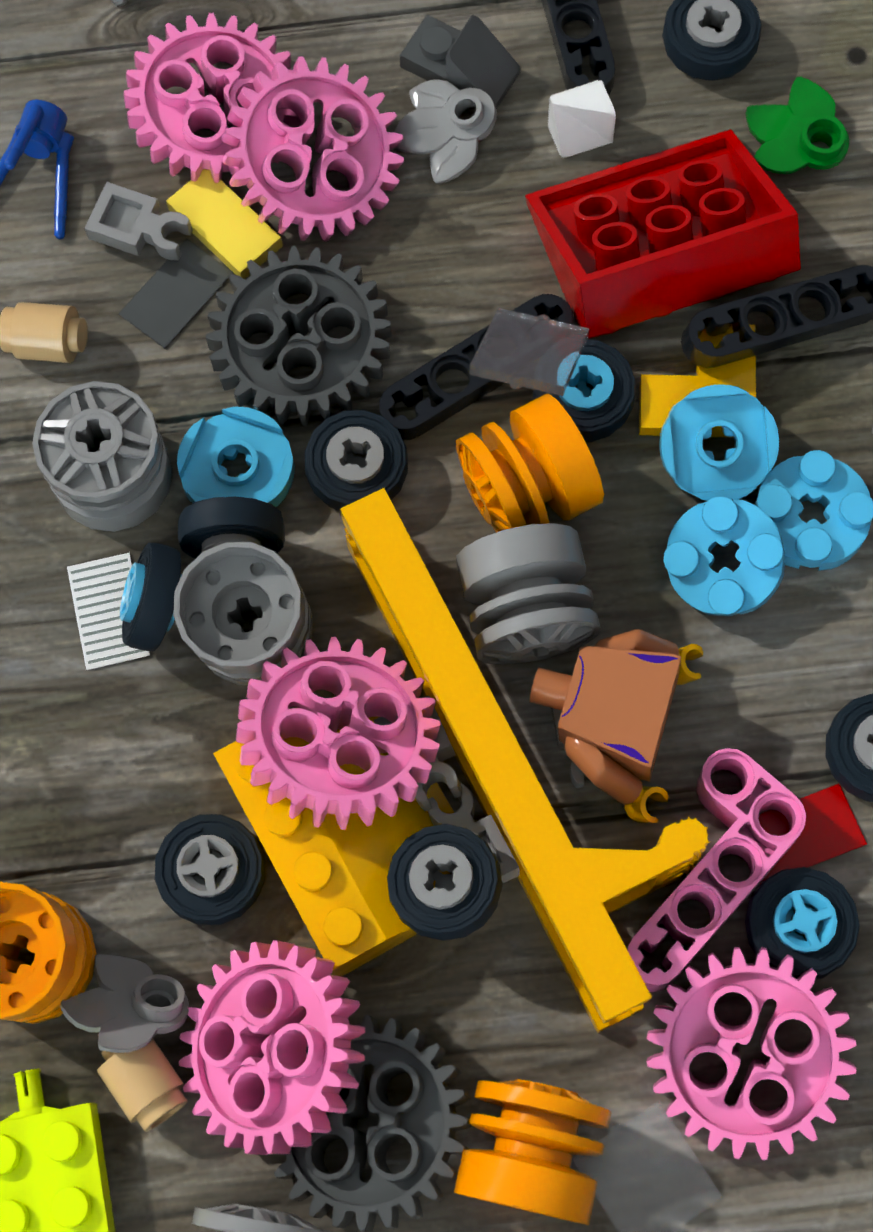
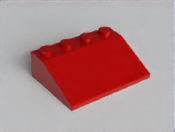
M732 129L525 195L526 204L565 299L587 339L603 334H611L621 328L655 317H663L673 311L707 300L718 299L725 294L759 283L770 282L780 276L801 270L798 213Z

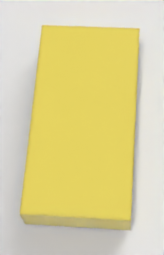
M203 169L196 182L190 180L166 200L170 212H179L188 217L192 226V233L235 275L246 279L250 275L247 261L251 259L261 266L268 260V251L273 250L276 253L283 247L282 239L266 222L260 223L258 221L259 215L249 206L243 207L241 204L243 200L221 179L215 183L210 169Z

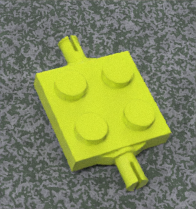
M41 1069L14 1073L19 1112L11 1114L0 1122V1232H116L97 1103L89 1102L61 1109L45 1106L40 1075Z

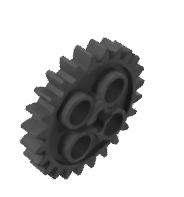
M291 246L288 261L283 262L279 260L273 250L268 251L269 266L263 269L251 259L247 261L250 277L245 280L238 275L231 274L229 280L234 294L217 292L215 295L216 300L222 311L208 312L210 326L215 330L206 334L209 350L215 351L209 358L213 370L222 371L219 379L224 391L236 388L234 396L237 405L240 407L254 399L253 407L255 410L266 414L271 407L275 408L280 425H284L290 412H298L303 426L308 425L310 413L313 410H318L326 420L331 417L330 405L336 402L346 411L352 410L350 393L355 392L361 396L368 397L370 395V388L365 377L382 379L383 368L378 360L390 358V344L385 339L392 337L391 322L383 319L388 315L387 303L385 299H376L378 296L377 283L373 280L361 284L363 276L362 268L359 265L350 268L344 273L343 259L339 253L328 264L322 263L319 247L313 249L308 260H301L297 247ZM298 293L310 296L308 300L297 305L285 302L291 295ZM328 301H333V302H334V303H331V304L326 305L325 307H323V308L321 309V307H322L326 302H328ZM336 327H347L352 330L349 335L340 339L327 336V333ZM263 332L272 335L268 341L257 345L247 342L249 337L256 333ZM277 362V364L273 367V369H271V370H265V369H264V368H266V367L272 366L273 364H275V363ZM299 366H309L315 369L311 375L303 379H295L288 376L290 371Z
M365 1015L361 1024L362 1027H365V1033L351 1040V1049L365 1055V1060L360 1063L349 1064L347 1073L357 1080L359 1086L357 1089H350L349 1095L344 1101L348 1108L346 1113L326 1112L330 1121L331 1131L328 1134L311 1133L312 1146L308 1148L291 1147L290 1154L285 1155L287 1160L278 1167L274 1174L276 1178L283 1180L295 1177L298 1179L289 1194L292 1200L301 1202L314 1195L309 1209V1215L312 1217L322 1218L333 1207V1226L346 1229L355 1212L359 1231L372 1232L377 1213H379L381 1221L386 1228L396 1229L399 1225V1208L402 1207L412 1218L419 1219L423 1217L419 1201L420 1196L424 1194L426 1197L438 1202L444 1199L435 1181L440 1175L457 1180L458 1172L448 1163L451 1154L462 1155L463 1150L470 1149L463 1143L455 1140L456 1131L470 1128L472 1125L469 1124L470 1119L456 1114L455 1111L456 1107L470 1099V1094L464 1090H450L449 1085L457 1079L461 1071L454 1065L437 1068L446 1050L436 1043L421 1052L426 1036L424 1032L414 1028L402 1040V1023L390 1018L382 1034H380L377 1019L370 1015ZM371 1064L374 1066V1074L371 1077L368 1092V1085L364 1074L366 1066ZM409 1073L413 1081L412 1095L404 1104L393 1107L388 1100V1086L397 1075ZM370 1112L379 1115L380 1121L378 1126L368 1128L367 1133L357 1129L358 1119L367 1118ZM342 1138L348 1147V1159L341 1170L331 1174L325 1166V1150L334 1140ZM406 1138L412 1149L411 1162L402 1172L393 1174L386 1163L387 1150L397 1139ZM368 1150L372 1177L368 1182H364L362 1172L366 1165Z

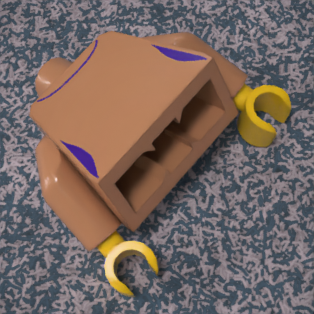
M634 629L600 639L595 646L581 647L572 676L541 667L537 669L529 702L562 711L558 724L559 741L565 744L566 755L596 787L619 803L624 804L627 815L634 821L642 823L658 822V819L651 816L646 810V800L648 797L658 802H668V792L664 788L642 786L641 780L649 782L651 780L676 685H684L701 678L700 673H694L688 669L685 660H695L703 657V649L698 644H689L678 649L677 645L672 641L641 629Z

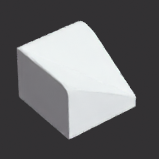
M596 80L551 95L549 98L548 128L560 156L567 158L613 143L616 113L602 80Z

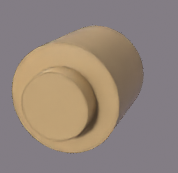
M19 302L15 307H5L1 312L0 348L3 352L13 353L17 359L72 363L76 358L77 352H83L86 348L88 337L87 323L84 318H79L78 311L74 306Z
M154 1039L147 1046L128 1053L101 1052L105 1062L97 1070L98 1074L131 1123L138 1121L145 1132L159 1126L187 1104L188 1101L181 1092L184 1083Z

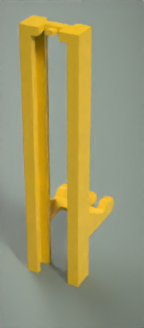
M385 488L340 508L348 549L414 678L422 677L424 680L422 687L424 697L429 695L430 698H434V707L456 754L455 757L486 817L492 815L520 869V875L517 878L597 1033L642 1011L644 1008L643 1004L650 1001L652 996L609 914L681 878L683 873L687 875L689 870H693L694 864L698 862L706 849L705 846L709 843L708 827H704L702 823L697 821V818L690 819L688 817L687 820L681 819L679 824L674 822L664 827L656 846L649 850L573 848Z

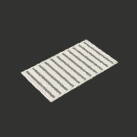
M130 553L67 567L86 670L150 656L149 651L131 648L122 641L123 621L120 620V606L125 583L132 567Z

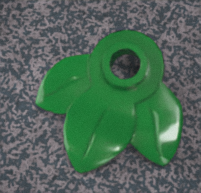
M798 76L791 87L788 105H750L747 107L745 114L750 133L762 144L754 156L762 168L776 174H792L806 166L819 170L830 169L844 160L849 149L850 140L843 123L835 117V101L831 95L813 81ZM816 141L824 142L829 148H819L812 143Z

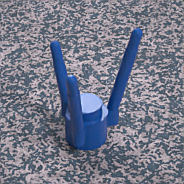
M30 100L26 103L12 140L0 160V186L8 171L15 168L23 153L36 159H46L50 156V153H57L54 236L60 240L65 237L69 153L74 137L64 131L68 118L61 108L44 100Z

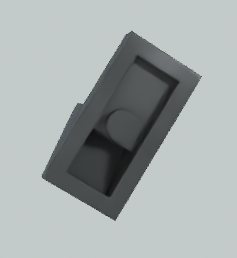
M426 15L400 54L401 68L427 81L446 80L459 90L465 88L481 89L489 94L495 103L496 109L517 79L521 66L480 18L475 15L469 18L461 31Z

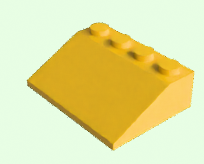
M372 716L368 719L374 723V720L380 718V716ZM289 737L283 740L295 747H304L309 744L304 739L298 737ZM235 741L213 753L322 957L334 962L332 975L342 977L418 934L404 924L389 900L387 875L392 857L405 839L424 827L434 826L430 821L428 811L425 812L419 806L416 799L411 803L398 797L399 804L396 815L393 817L384 813L378 806L375 807V815L371 826H366L358 813H351L346 830H341L335 814L327 813L320 827H314L313 810L305 807L297 817L292 819L289 817L291 800L287 797L272 805L267 803L270 782L254 787L251 785V772L255 765H241L240 753L241 746L244 744ZM381 753L380 755L386 756L388 753ZM344 764L339 766L349 774L365 773L358 765ZM438 783L432 784L427 791L428 798L433 797L442 812L447 814L454 813ZM447 871L441 872L443 875H444V874H450V873L447 872Z

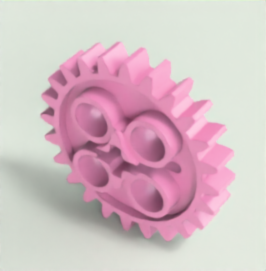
M209 13L206 26L198 27L196 21L189 15L186 16L185 31L180 32L171 23L165 24V42L158 37L150 35L147 37L150 54L141 51L135 52L136 69L127 70L126 72L127 87L130 89L124 91L125 108L130 109L127 111L129 129H138L136 131L138 147L152 145L150 148L152 163L156 164L169 157L170 175L174 177L185 166L190 168L191 181L195 182L203 169H210L211 176L216 183L220 179L222 180L223 172H230L233 176L240 170L237 166L223 164L226 152L237 147L223 142L222 136L226 128H228L227 122L232 127H237L227 119V116L232 106L243 107L237 99L241 89L247 87L256 92L253 80L260 71L273 81L272 70L276 62L279 61L286 66L291 74L293 72V69H289L291 54L289 51L275 54L276 37L274 35L265 38L261 42L258 41V24L253 23L244 32L238 31L237 16L232 15L226 26L220 27L217 24L214 13ZM219 62H227L232 64L233 67L218 69L213 65ZM189 63H194L202 73V77L199 73L197 74ZM174 86L187 89V91L180 94H171L165 90ZM204 86L208 90L209 95L205 96ZM224 102V112L220 108L219 103ZM287 108L276 110L279 121L288 127H299L301 125L300 119L294 111ZM200 129H210L216 132L214 136L208 138L199 137L194 133Z
M303 56L298 57L291 74L281 61L276 62L272 70L273 81L261 71L258 72L253 80L256 92L250 88L243 87L237 97L243 107L232 106L227 116V119L237 127L226 128L222 141L237 148L226 152L223 164L240 168L232 176L229 184L231 187L247 185L249 191L241 202L243 207L259 202L263 208L259 214L258 221L263 223L273 214L279 217L278 233L281 235L293 223L298 225L299 236L302 241L308 238L313 227L318 228L323 241H328L334 233L335 224L345 236H348L355 229L354 218L366 226L374 218L371 207L382 210L389 201L387 195L382 190L393 191L399 183V179L389 171L397 170L404 162V157L390 152V150L400 144L403 140V135L387 132V128L392 124L397 115L395 112L379 113L377 108L385 97L383 92L374 94L369 98L363 93L368 83V77L364 76L354 84L347 81L349 74V65L344 64L335 76L329 74L327 59L324 57L320 59L314 71H309ZM318 102L322 106V113L315 139V150L321 156L313 167L312 186L314 196L309 197L305 194V183L310 169L312 150L310 146L305 144L314 131L315 114L313 103ZM287 108L294 111L300 119L301 126L288 127L279 121L276 110ZM334 117L346 119L354 128L355 135L348 137L340 135L334 129L331 119ZM274 162L288 164L295 173L296 181H280L274 176L271 164ZM338 171L342 173L349 182L350 190L339 191L334 189L327 180L326 172Z
M331 637L328 651L320 652L314 642L309 639L306 640L304 656L301 658L286 647L282 651L281 667L265 661L262 667V681L250 679L247 689L248 699L240 700L238 719L242 722L237 723L236 742L244 744L241 746V765H255L251 772V785L254 787L270 782L267 803L272 805L287 797L291 800L289 817L292 819L297 817L305 807L313 810L314 827H320L327 813L335 814L341 830H346L351 813H358L364 824L371 826L375 815V807L377 806L384 813L393 817L396 815L399 804L398 797L412 803L418 790L417 783L426 784L428 782L432 769L430 763L435 762L440 745L434 741L438 736L441 725L440 721L430 718L434 710L435 700L434 698L427 697L419 698L424 684L422 677L404 681L406 661L397 662L389 668L384 664L385 648L381 647L371 657L363 655L362 640L359 639L354 642L350 652L341 651L337 637ZM316 690H326L332 692L336 697L322 698L313 692ZM380 716L386 718L392 724L378 725L368 718ZM289 737H298L304 739L309 744L304 747H295L283 740ZM387 752H388V755H386V756L380 755L381 753H387ZM344 764L358 765L365 773L349 774L339 766Z
M273 940L271 945L252 942L249 952L239 950L230 952L231 967L218 964L212 967L213 976L217 983L215 986L205 984L197 986V990L205 1002L202 1008L187 1007L189 1009L188 1016L196 1022L194 1031H186L180 1034L182 1041L192 1045V1054L179 1060V1066L193 1068L194 1076L183 1086V1091L200 1093L201 1097L195 1104L192 1113L194 1116H210L206 1129L209 1135H225V1147L244 1148L245 1154L286 1155L290 1154L291 1147L308 1148L312 1146L311 1133L328 1134L331 1131L330 1121L326 1112L346 1113L348 1108L340 1097L339 1092L341 1088L357 1089L359 1086L357 1080L347 1071L349 1064L360 1063L365 1060V1055L351 1049V1040L363 1035L365 1027L349 1024L348 1017L360 1007V1003L357 1000L340 998L350 981L346 977L331 975L334 967L332 960L316 957L315 949L297 946L292 943Z
M734 947L732 965L724 967L719 958L712 952L708 954L710 973L703 976L693 966L688 965L685 967L687 978L691 984L687 990L673 983L668 984L666 990L676 1002L674 1008L663 1005H656L653 1013L667 1024L666 1029L649 1030L647 1033V1040L663 1046V1052L647 1058V1067L666 1071V1075L654 1083V1093H674L675 1098L666 1108L667 1116H677L686 1111L690 1117L685 1127V1135L690 1137L702 1127H705L709 1130L708 1150L712 1152L725 1137L732 1140V1151L735 1159H740L746 1142H755L761 1159L767 1160L769 1142L777 1139L783 1149L788 1154L794 1153L792 1133L799 1130L812 1142L816 1141L817 1135L811 1120L818 1116L834 1124L837 1120L836 1116L826 1102L829 1097L839 1100H848L850 1097L849 1092L840 1083L836 1082L837 1075L856 1074L857 1069L853 1063L839 1058V1052L856 1046L854 1037L836 1034L835 1029L850 1019L846 1011L827 1012L825 1008L835 997V991L832 987L813 993L811 988L815 982L817 972L810 968L798 978L792 976L794 958L789 954L781 960L777 968L769 966V956L766 948H760L755 963L752 964L745 962L740 947ZM731 992L740 993L745 996L752 1006L748 1019L742 1024L734 1026L720 1021L714 1010L715 1003L719 997ZM767 999H773L776 1001V1008L760 1040L761 1050L767 1055V1058L764 1061L753 1059L747 1070L736 1103L729 1105L725 1102L724 1098L740 1066V1053L733 1047L736 1042L747 1045L750 1042L764 1002ZM786 1020H801L810 1028V1041L800 1051H785L774 1040L776 1029ZM704 1052H712L722 1057L727 1065L723 1078L712 1084L701 1083L695 1079L690 1071V1063L695 1056ZM772 1079L782 1084L786 1089V1097L782 1105L775 1110L769 1111L756 1107L749 1096L751 1089L757 1082Z

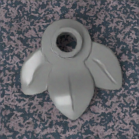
M429 80L417 85L409 92L410 99L416 110L407 113L399 121L394 133L402 134L403 140L395 149L410 154H430L432 178L439 185L457 178L474 164L477 158L479 142L488 137L494 128L497 119V109L489 94L481 89L465 88L459 90L446 80ZM476 107V112L471 118L466 120L460 119L461 114L465 110Z
M96 955L94 969L99 987L72 996L68 1000H63L60 1006L65 1017L75 1027L90 1033L99 1032L98 1048L100 1050L115 1053H128L147 1046L156 1034H166L179 1029L185 1023L189 1011L187 1008L189 1007V1001L180 982L167 975L154 974L151 968L144 962L116 955Z

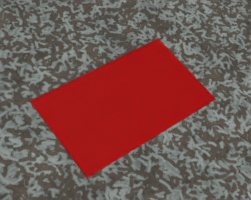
M840 784L799 799L806 812L805 827L792 847L759 883L760 885L763 881L781 870L800 867L809 868L867 845ZM769 810L759 814L760 825L767 833L781 836L789 832L788 820L782 813L777 810Z

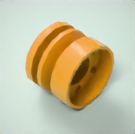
M549 393L510 412V425L514 440H511L508 434L495 422L482 426L483 441L473 432L456 440V451L463 469V477L467 489L483 518L491 524L496 532L530 524L549 523L545 506L546 502L563 520H571L603 503L604 491L602 481L589 448L568 412Z
M0 882V1019L36 1024L57 1018L63 1014L60 1007L61 1002L70 999L72 996L84 993L92 980L95 956L97 954L92 930L78 909L59 897L26 885ZM22 948L35 953L34 961L31 965H27L18 959Z
M520 1079L504 1082L478 1081L475 1098L501 1106V1116L499 1118L489 1115L471 1114L469 1124L495 1136L496 1140L493 1150H463L454 1193L589 1225L598 1181L570 1167L573 1155H603L605 1145L577 1136L578 1127L583 1125L608 1129L612 1112L592 1104L576 1092L547 1084Z

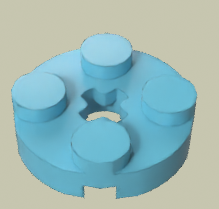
M724 384L705 386L690 392L672 406L660 433V456L666 472L679 489L705 501L717 496L741 499L750 494L764 481L776 463L779 452L778 429L774 417L768 409L747 391L736 386ZM716 426L722 427L724 436H733L735 440V447L725 450V460L715 461L713 452L704 451L702 445L703 439L710 438L712 428Z
M230 407L222 409L223 414L213 416L206 422L203 417L191 426L181 441L177 455V467L182 486L190 502L195 503L215 497H244L257 499L277 507L284 500L292 486L295 464L289 441L273 418L252 408ZM238 453L245 454L246 464L250 469L246 473H240L237 477L228 476L227 469L221 466L223 460H234Z
M814 450L806 453L804 456L789 458L775 466L761 483L755 505L773 520L780 531L785 550V565L797 569L801 565L809 568L819 567L818 571L829 570L844 564L861 548L868 536L873 519V500L863 479L847 464L833 459L830 454L821 450ZM809 500L812 503L819 502L825 507L823 515L827 521L823 524L816 519H811L807 523L800 518L804 509L801 502Z
M717 496L709 499L707 502L695 505L676 522L668 537L663 561L673 588L686 603L707 615L733 616L755 611L774 595L784 576L785 550L779 529L762 509L745 500ZM731 542L737 544L740 548L736 551L735 557L741 562L739 567L734 571L727 567L722 568L718 573L713 571L711 565L715 558L711 554L712 549L717 544L723 547L728 546Z

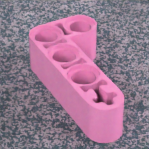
M726 748L710 755L703 765L697 780L696 790L700 802L729 829L635 934L627 947L649 992L664 990L669 983H673L685 967L690 964L792 847L805 827L806 812L797 796L750 756L738 749ZM719 770H729L735 773L741 780L742 790L732 795L719 792L712 784L711 774ZM769 809L782 813L788 820L789 832L781 836L767 833L760 825L759 813ZM728 854L740 856L749 866L750 877L741 882L728 880L720 872L718 866L719 858ZM689 899L700 901L709 910L710 924L699 929L686 926L679 919L678 905ZM660 924H663V925L665 926L666 930H665V929H662V928H660V927H658V926H659ZM667 933H669L677 942L671 947L662 962L667 972L664 973L658 968L652 969L649 974L644 972L640 968L644 956L639 950L642 948L646 952L652 953L664 941ZM682 945L688 946L689 949L685 951Z

